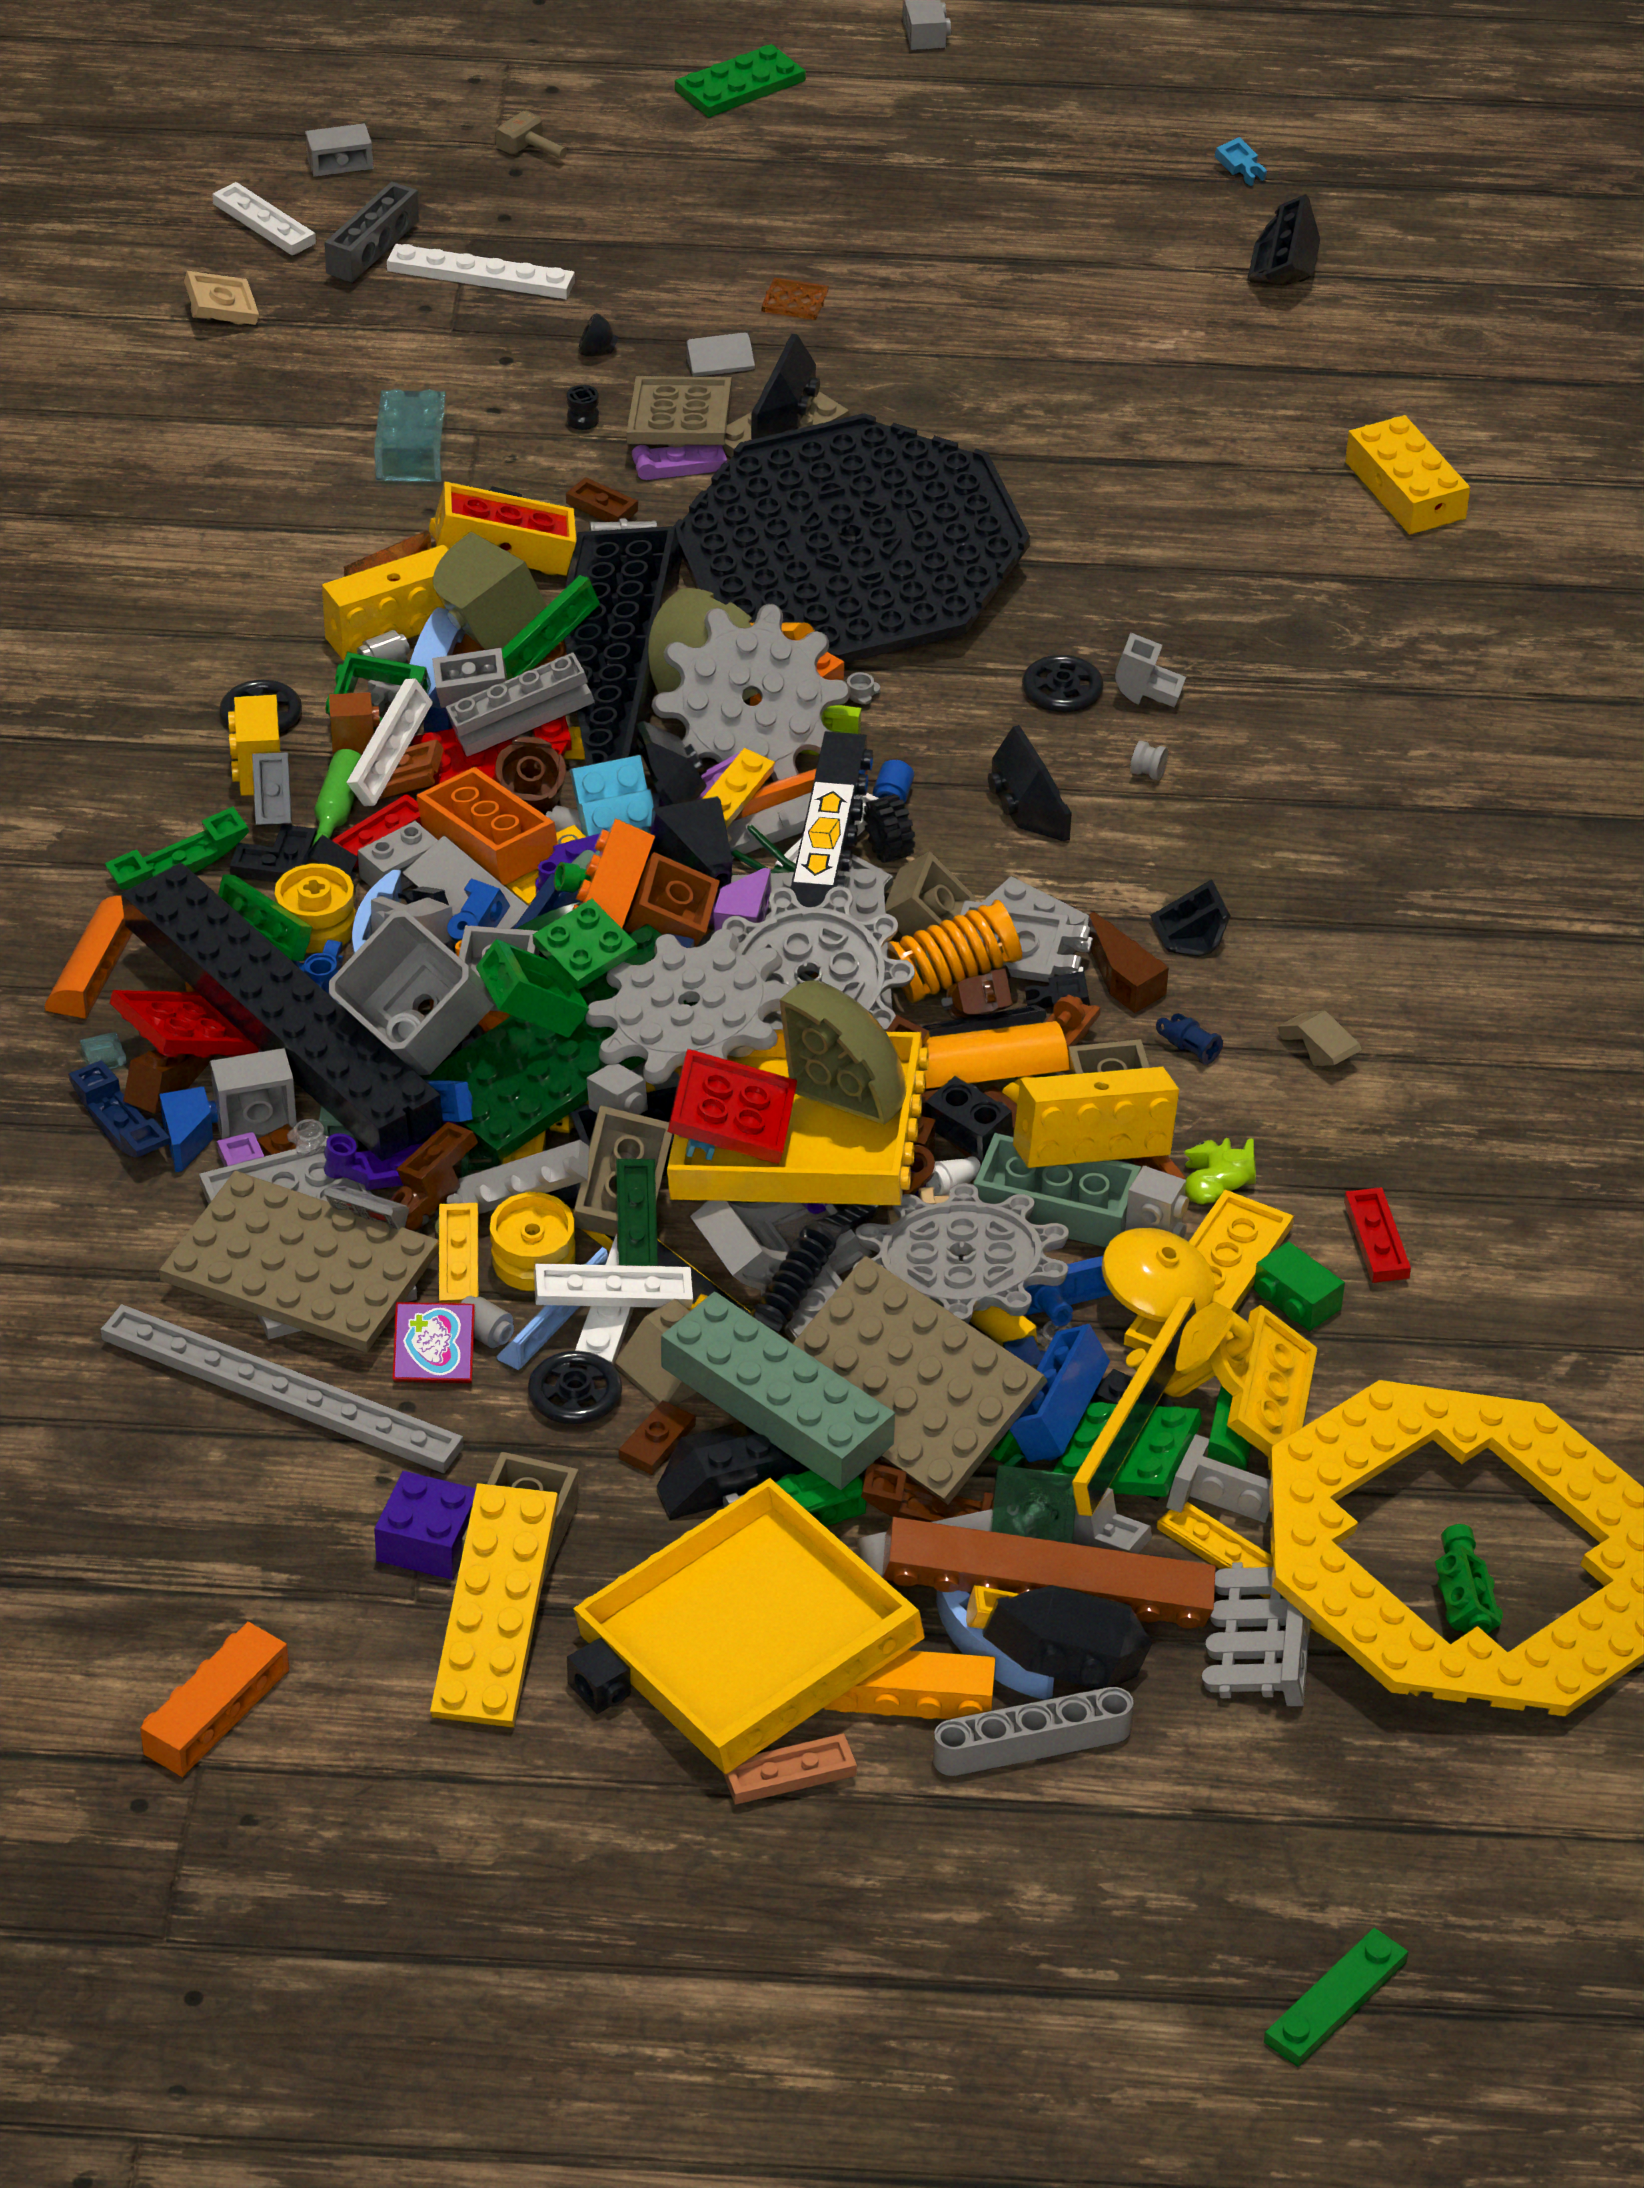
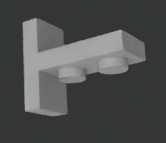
M1195 1434L1175 1475L1166 1508L1182 1513L1189 1496L1266 1523L1270 1514L1269 1486L1271 1480L1207 1458L1206 1453L1209 1439Z

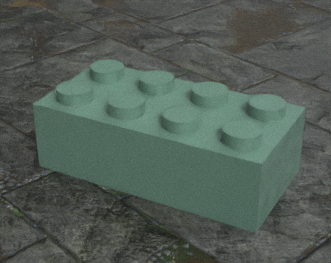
M994 1133L974 1181V1186L978 1188L979 1199L989 1204L1004 1202L1009 1197L1017 1194L1028 1195L1034 1200L1032 1214L1026 1219L1028 1222L1035 1225L1062 1224L1069 1230L1068 1239L1107 1247L1114 1237L1125 1231L1128 1191L1141 1171V1166L1109 1160L1028 1168L1013 1146V1137Z

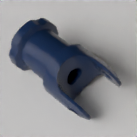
M1177 1013L1172 1016L1171 1021L1167 1018H1160L1156 1022V1030L1160 1035L1168 1039L1178 1049H1187L1197 1055L1199 1061L1204 1065L1212 1063L1222 1050V1037L1217 1033L1210 1034L1200 1028V1024L1191 1017L1187 1018Z

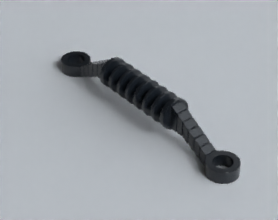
M855 1204L826 1217V1219L824 1218L804 1226L799 1233V1238L793 1243V1249L788 1251L786 1260L782 1261L779 1271L773 1275L772 1282L767 1285L765 1293L759 1298L758 1305H755L751 1311V1316L779 1335L783 1334L788 1327V1322L795 1316V1311L801 1306L802 1299L807 1296L808 1288L813 1286L815 1277H818L821 1273L822 1266L827 1263L829 1255L835 1250L836 1241L840 1234L876 1216L882 1205Z

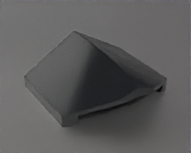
M1212 879L1150 915L1168 952L1198 957L1212 953L1219 946L1231 917Z

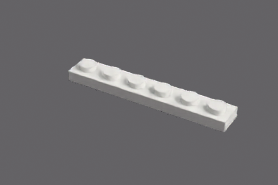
M395 244L387 260V271L561 299H567L575 283L574 271H567L557 267L535 266L530 263L503 261L499 258L478 257L467 253L458 254L441 249H426L414 247L410 244Z

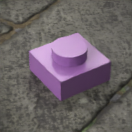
M254 1132L217 1141L218 1153L224 1167L264 1157Z

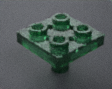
M998 1465L995 1474L989 1531L1027 1537L1025 1530L1030 1527L1034 1529L1029 1530L1028 1534L1033 1535L1036 1533L1034 1538L1072 1544L1076 1510L1072 1481L1076 1475ZM1013 1504L1010 1508L1011 1512H1014L1016 1510V1507L1018 1508L1016 1515H1010L1008 1513V1505Z

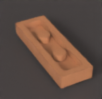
M843 1733L756 1754L727 1775L724 1773L723 1775L736 1805L857 1776V1764Z

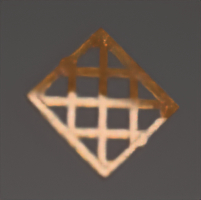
M774 277L769 290L766 291L761 311L816 320L821 307L824 306L829 286ZM777 286H779L782 289L780 291L774 292V289ZM799 289L803 292L799 295H795L792 293L793 291ZM822 293L819 299H816L813 296L815 294ZM787 294L790 298L782 300L779 296ZM808 297L811 300L810 302L803 303L800 299ZM772 298L777 301L776 303L768 304ZM795 302L798 306L790 308L787 304ZM816 305V309L814 311H811L808 308L810 306Z

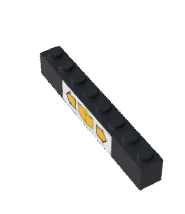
M824 732L790 887L794 891L798 902L805 907L820 905L828 891L834 887L841 886L847 888V877L844 876V872H850L852 850H849V847L856 846L858 828L854 824L855 821H861L863 800L860 799V795L866 796L868 789V775L865 774V771H871L873 765V750L867 749V735Z

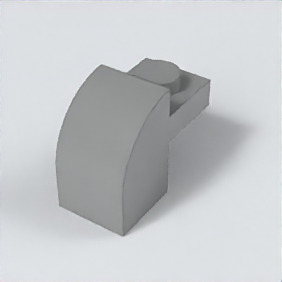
M1130 633L1115 673L1116 683L1120 691L1129 700L1138 705L1142 695L1157 702L1175 707L1186 677L1155 665L1162 648L1161 644Z
M383 896L371 899L372 934L392 912L406 910L443 944L452 941L447 931V925L452 918V906L428 897L407 905Z
M1073 1485L1057 1501L1061 1527L1072 1544L1138 1554L1152 1538L1150 1525L1116 1513L1113 1489H1107L1092 1516L1079 1515L1077 1512Z

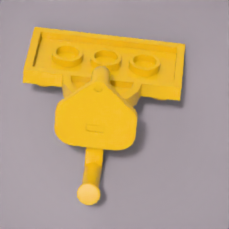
M1212 1302L1194 1314L1185 1325L1175 1363L1176 1371L1163 1393L1172 1397H1182L1216 1376L1221 1385L1233 1396L1227 1426L1269 1457L1272 1446L1303 1427L1318 1348L1262 1305L1250 1311L1247 1322L1231 1309L1218 1302ZM1141 1348L1133 1350L1126 1358L1127 1366L1137 1372L1147 1352Z

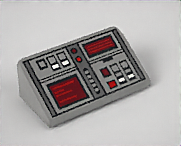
M346 1186L328 1187V1189H325L324 1195L333 1208L339 1210L347 1209L357 1216L372 1221H383L390 1227L398 1230L401 1227L405 1228L409 1208L406 1205Z

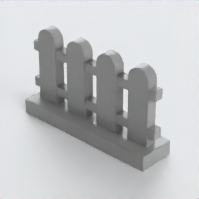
M1242 1562L1232 1563V1568L1218 1570L1215 1572V1591L1220 1595H1229V1600L1215 1602L1210 1618L1215 1626L1226 1627L1225 1632L1211 1634L1206 1639L1208 1655L1213 1659L1222 1660V1665H1212L1203 1671L1202 1679L1205 1688L1210 1692H1219L1220 1698H1231V1692L1261 1691L1263 1697H1273L1274 1691H1283L1287 1706H1303L1311 1621L1287 1599H1282L1283 1596L1272 1587L1273 1567L1244 1568ZM1271 1594L1270 1599L1241 1600V1595ZM1267 1626V1631L1238 1632V1627ZM1280 1626H1286L1285 1631H1279ZM1277 1658H1283L1282 1663H1276ZM1235 1659H1264V1664L1234 1665Z

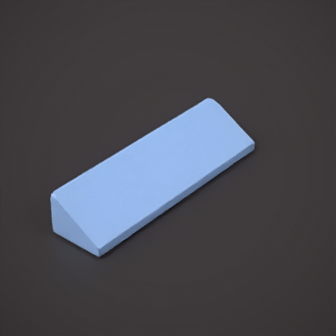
M602 1247L584 1265H605L608 1259L607 1249ZM545 1305L496 1356L497 1359L519 1370L580 1306Z

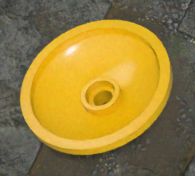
M1134 1228L1124 1231L1110 1241L1102 1257V1274L1111 1293L1125 1307L1147 1319L1165 1323L1181 1296L1194 1297L1196 1312L1208 1306L1213 1297L1215 1281L1208 1262L1191 1243L1169 1231L1156 1228Z

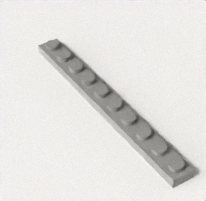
M123 1304L119 1306L101 1328L103 1341L441 1473L446 1472L464 1447L463 1436Z

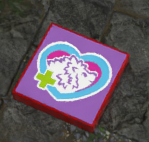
M396 1302L393 1381L472 1384L475 1304Z

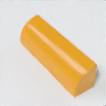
M1057 1021L929 1037L923 1047L929 1049L928 1070H922L925 1071L926 1089L943 1087L954 1076L966 1083H975L1070 1070L1066 1040L1062 1028Z

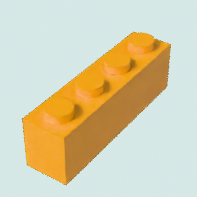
M907 1650L825 1706L824 1710L845 1713H873L884 1716H912L925 1719H955L992 1711L995 1657Z

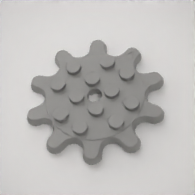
M774 604L762 606L759 609L755 623L748 628L735 626L725 610L713 608L706 613L704 618L708 639L703 646L692 648L681 642H672L665 648L664 659L666 663L680 673L681 683L676 690L659 693L655 696L652 702L653 712L661 718H676L682 721L686 728V735L682 742L685 747L692 744L701 759L710 757L721 763L741 752L743 748H746L775 762L774 770L771 774L774 782L799 774L795 766L796 756L803 750H812L820 754L824 732H832L822 722L824 710L830 706L846 703L851 693L850 687L845 681L825 679L817 671L818 660L829 648L827 636L822 632L814 631L800 640L788 639L782 632V610ZM754 688L760 693L762 701L756 706L747 705L742 699V694L746 690Z
M838 886L830 889L824 901L816 907L801 905L793 890L780 887L773 890L769 896L771 914L765 921L753 923L740 916H732L724 921L722 929L730 930L737 937L738 947L736 954L749 955L768 947L775 949L782 958V966L779 970L769 975L765 982L770 984H788L794 988L798 984L805 982L799 978L803 972L815 971L818 973V977L814 980L829 984L855 999L873 1015L885 1032L896 1015L891 1008L883 1004L881 994L890 988L907 986L915 975L914 966L909 961L889 959L882 952V946L897 933L898 922L896 918L889 914H880L868 921L854 919L850 914L853 895L845 887ZM781 1010L769 1013L763 1022L773 1029H783Z
M728 929L717 930L706 944L693 948L681 946V943L671 934L658 937L654 946L655 958L643 965H631L622 962L607 972V982L610 986L619 990L617 995L610 999L592 1002L588 1005L590 1010L585 1015V1019L589 1026L611 1027L616 1031L601 1043L599 1050L600 1060L605 1064H616L632 1056L642 1057L646 1060L643 1071L645 1081L650 1084H660L667 1081L677 1067L683 1065L687 1048L726 1060L729 1052L737 1047L747 1046L760 1051L772 1048L777 1043L778 1037L774 1029L764 1023L763 1020L769 1013L781 1010L780 999L792 989L788 984H770L765 982L769 975L781 968V956L775 949L769 947L749 955L736 954L735 950L738 947V940ZM686 1000L687 1003H689V1002H698V1003H696V1004L693 1005V1006H690V1005L684 1004L683 1001Z
M967 1183L953 1186L950 1190L949 1198L945 1202L938 1204H929L923 1202L915 1195L904 1194L902 1195L901 1205H893L895 1213L900 1218L897 1222L890 1225L867 1223L856 1229V1238L863 1248L879 1253L871 1258L873 1261L967 1324H969L972 1318L973 1311H984L990 1308V1306L999 1307L1012 1316H1022L1027 1313L1032 1303L1031 1295L1025 1290L1026 1287L1035 1284L1058 1286L1065 1281L1068 1274L1066 1263L1044 1255L1048 1251L1062 1248L1069 1237L1068 1228L1058 1223L1035 1225L1028 1222L1026 1219L1032 1214L1034 1200L1032 1197L1024 1194L1013 1195L998 1204H989L979 1199L978 1188ZM956 1255L966 1256H963V1261H959V1257Z

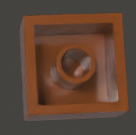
M653 852L644 866L623 930L633 933L647 923L662 935L671 933L694 939L695 947H697L706 934L720 881Z

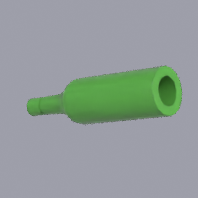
M341 749L333 754L314 808L315 818L319 822V827L313 845L322 834L330 839L333 830L347 822L356 795L346 782L362 756L354 750Z

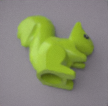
M1225 1138L1220 1146L1213 1140H1206L1184 1152L1190 1158L1185 1164L1186 1167L1200 1169L1191 1173L1186 1178L1185 1194L1194 1203L1200 1205L1214 1203L1225 1189L1232 1191L1241 1186L1256 1184L1254 1139H1248L1243 1149H1232L1230 1139Z

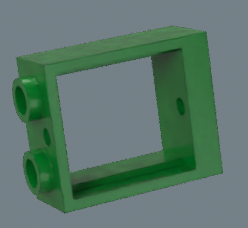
M347 652L344 663L339 664L336 670L335 682L337 685L334 694L354 693L358 678H364L400 686L405 679H416L428 695L431 681L426 667ZM328 695L325 710L326 714H329L330 717V705ZM373 727V733H375L378 727Z
M495 939L476 966L498 1010L569 1038L590 1010L580 991L573 986L550 960L501 940Z

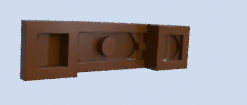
M875 1463L869 1465L865 1470L861 1497L891 1517L924 1522H934L1023 1503V1501L985 1492L981 1502L955 1496L947 1505L923 1487L906 1483V1471Z

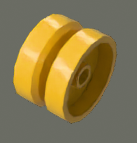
M311 863L297 866L287 871L276 882L275 902L312 926L310 943L306 953H323L328 939L342 942V946L349 942L352 938L353 923L356 916L354 885L349 875L340 868L328 864Z
M543 1192L517 1194L499 1204L492 1214L490 1222L491 1259L496 1275L511 1287L523 1291H535V1264H575V1220L570 1208L559 1198Z

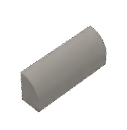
M445 836L440 838L402 872L418 888L424 886L445 890L448 903L452 906V917L460 913L461 908L468 899L464 888L471 878L500 888L509 902L510 907L496 928L513 929L528 908L523 901Z

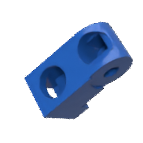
M472 878L469 880L464 888L468 899L461 908L460 913L454 915L447 925V931L455 945L462 940L465 925L494 928L498 926L510 907L500 888Z

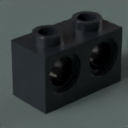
M956 1076L925 1101L926 1117L936 1119L935 1132L982 1162L994 1133L1013 1137L1012 1110L1004 1103L995 1101L982 1093L975 1085L967 1084Z

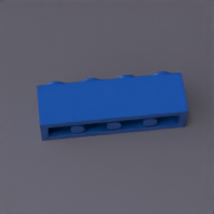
M1090 1324L1057 1331L1036 1369L1045 1376L1048 1382L1010 1427V1431L1028 1462L1042 1459L1054 1460L1063 1455L1110 1363V1359Z

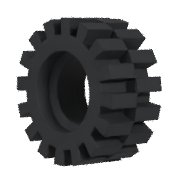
M895 794L868 801L866 806H864L866 813L864 814V821L867 823L865 830L869 833L868 841L872 843V851L877 853V859L881 860L882 863L908 857L914 853L915 841L912 838L915 837V832L911 829V826H913L912 819L909 820L908 818L910 813L907 808L904 809V801L900 800V796Z

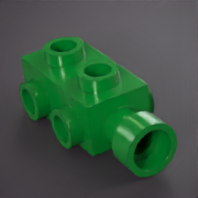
M1455 1524L1447 1527L1442 1532L1441 1541L1445 1555L1435 1561L1439 1576L1437 1584L1444 1595L1447 1607L1445 1615L1449 1624L1456 1631H1463L1467 1634L1478 1626L1488 1634L1502 1624L1501 1620L1503 1617V1611L1497 1606L1493 1593L1495 1581L1488 1574L1486 1562L1474 1554L1476 1542L1472 1528L1465 1524Z

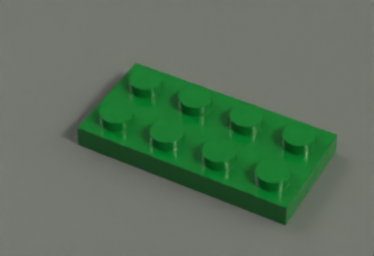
M770 44L676 79L675 91L709 118L804 82L806 80V71L778 48Z

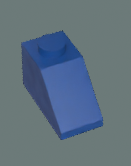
M204 1086L159 1094L162 1123L165 1132L171 1139V1144H168L175 1172L183 1171L213 1139L212 1123L218 1122L217 1108L214 1100L208 1101Z

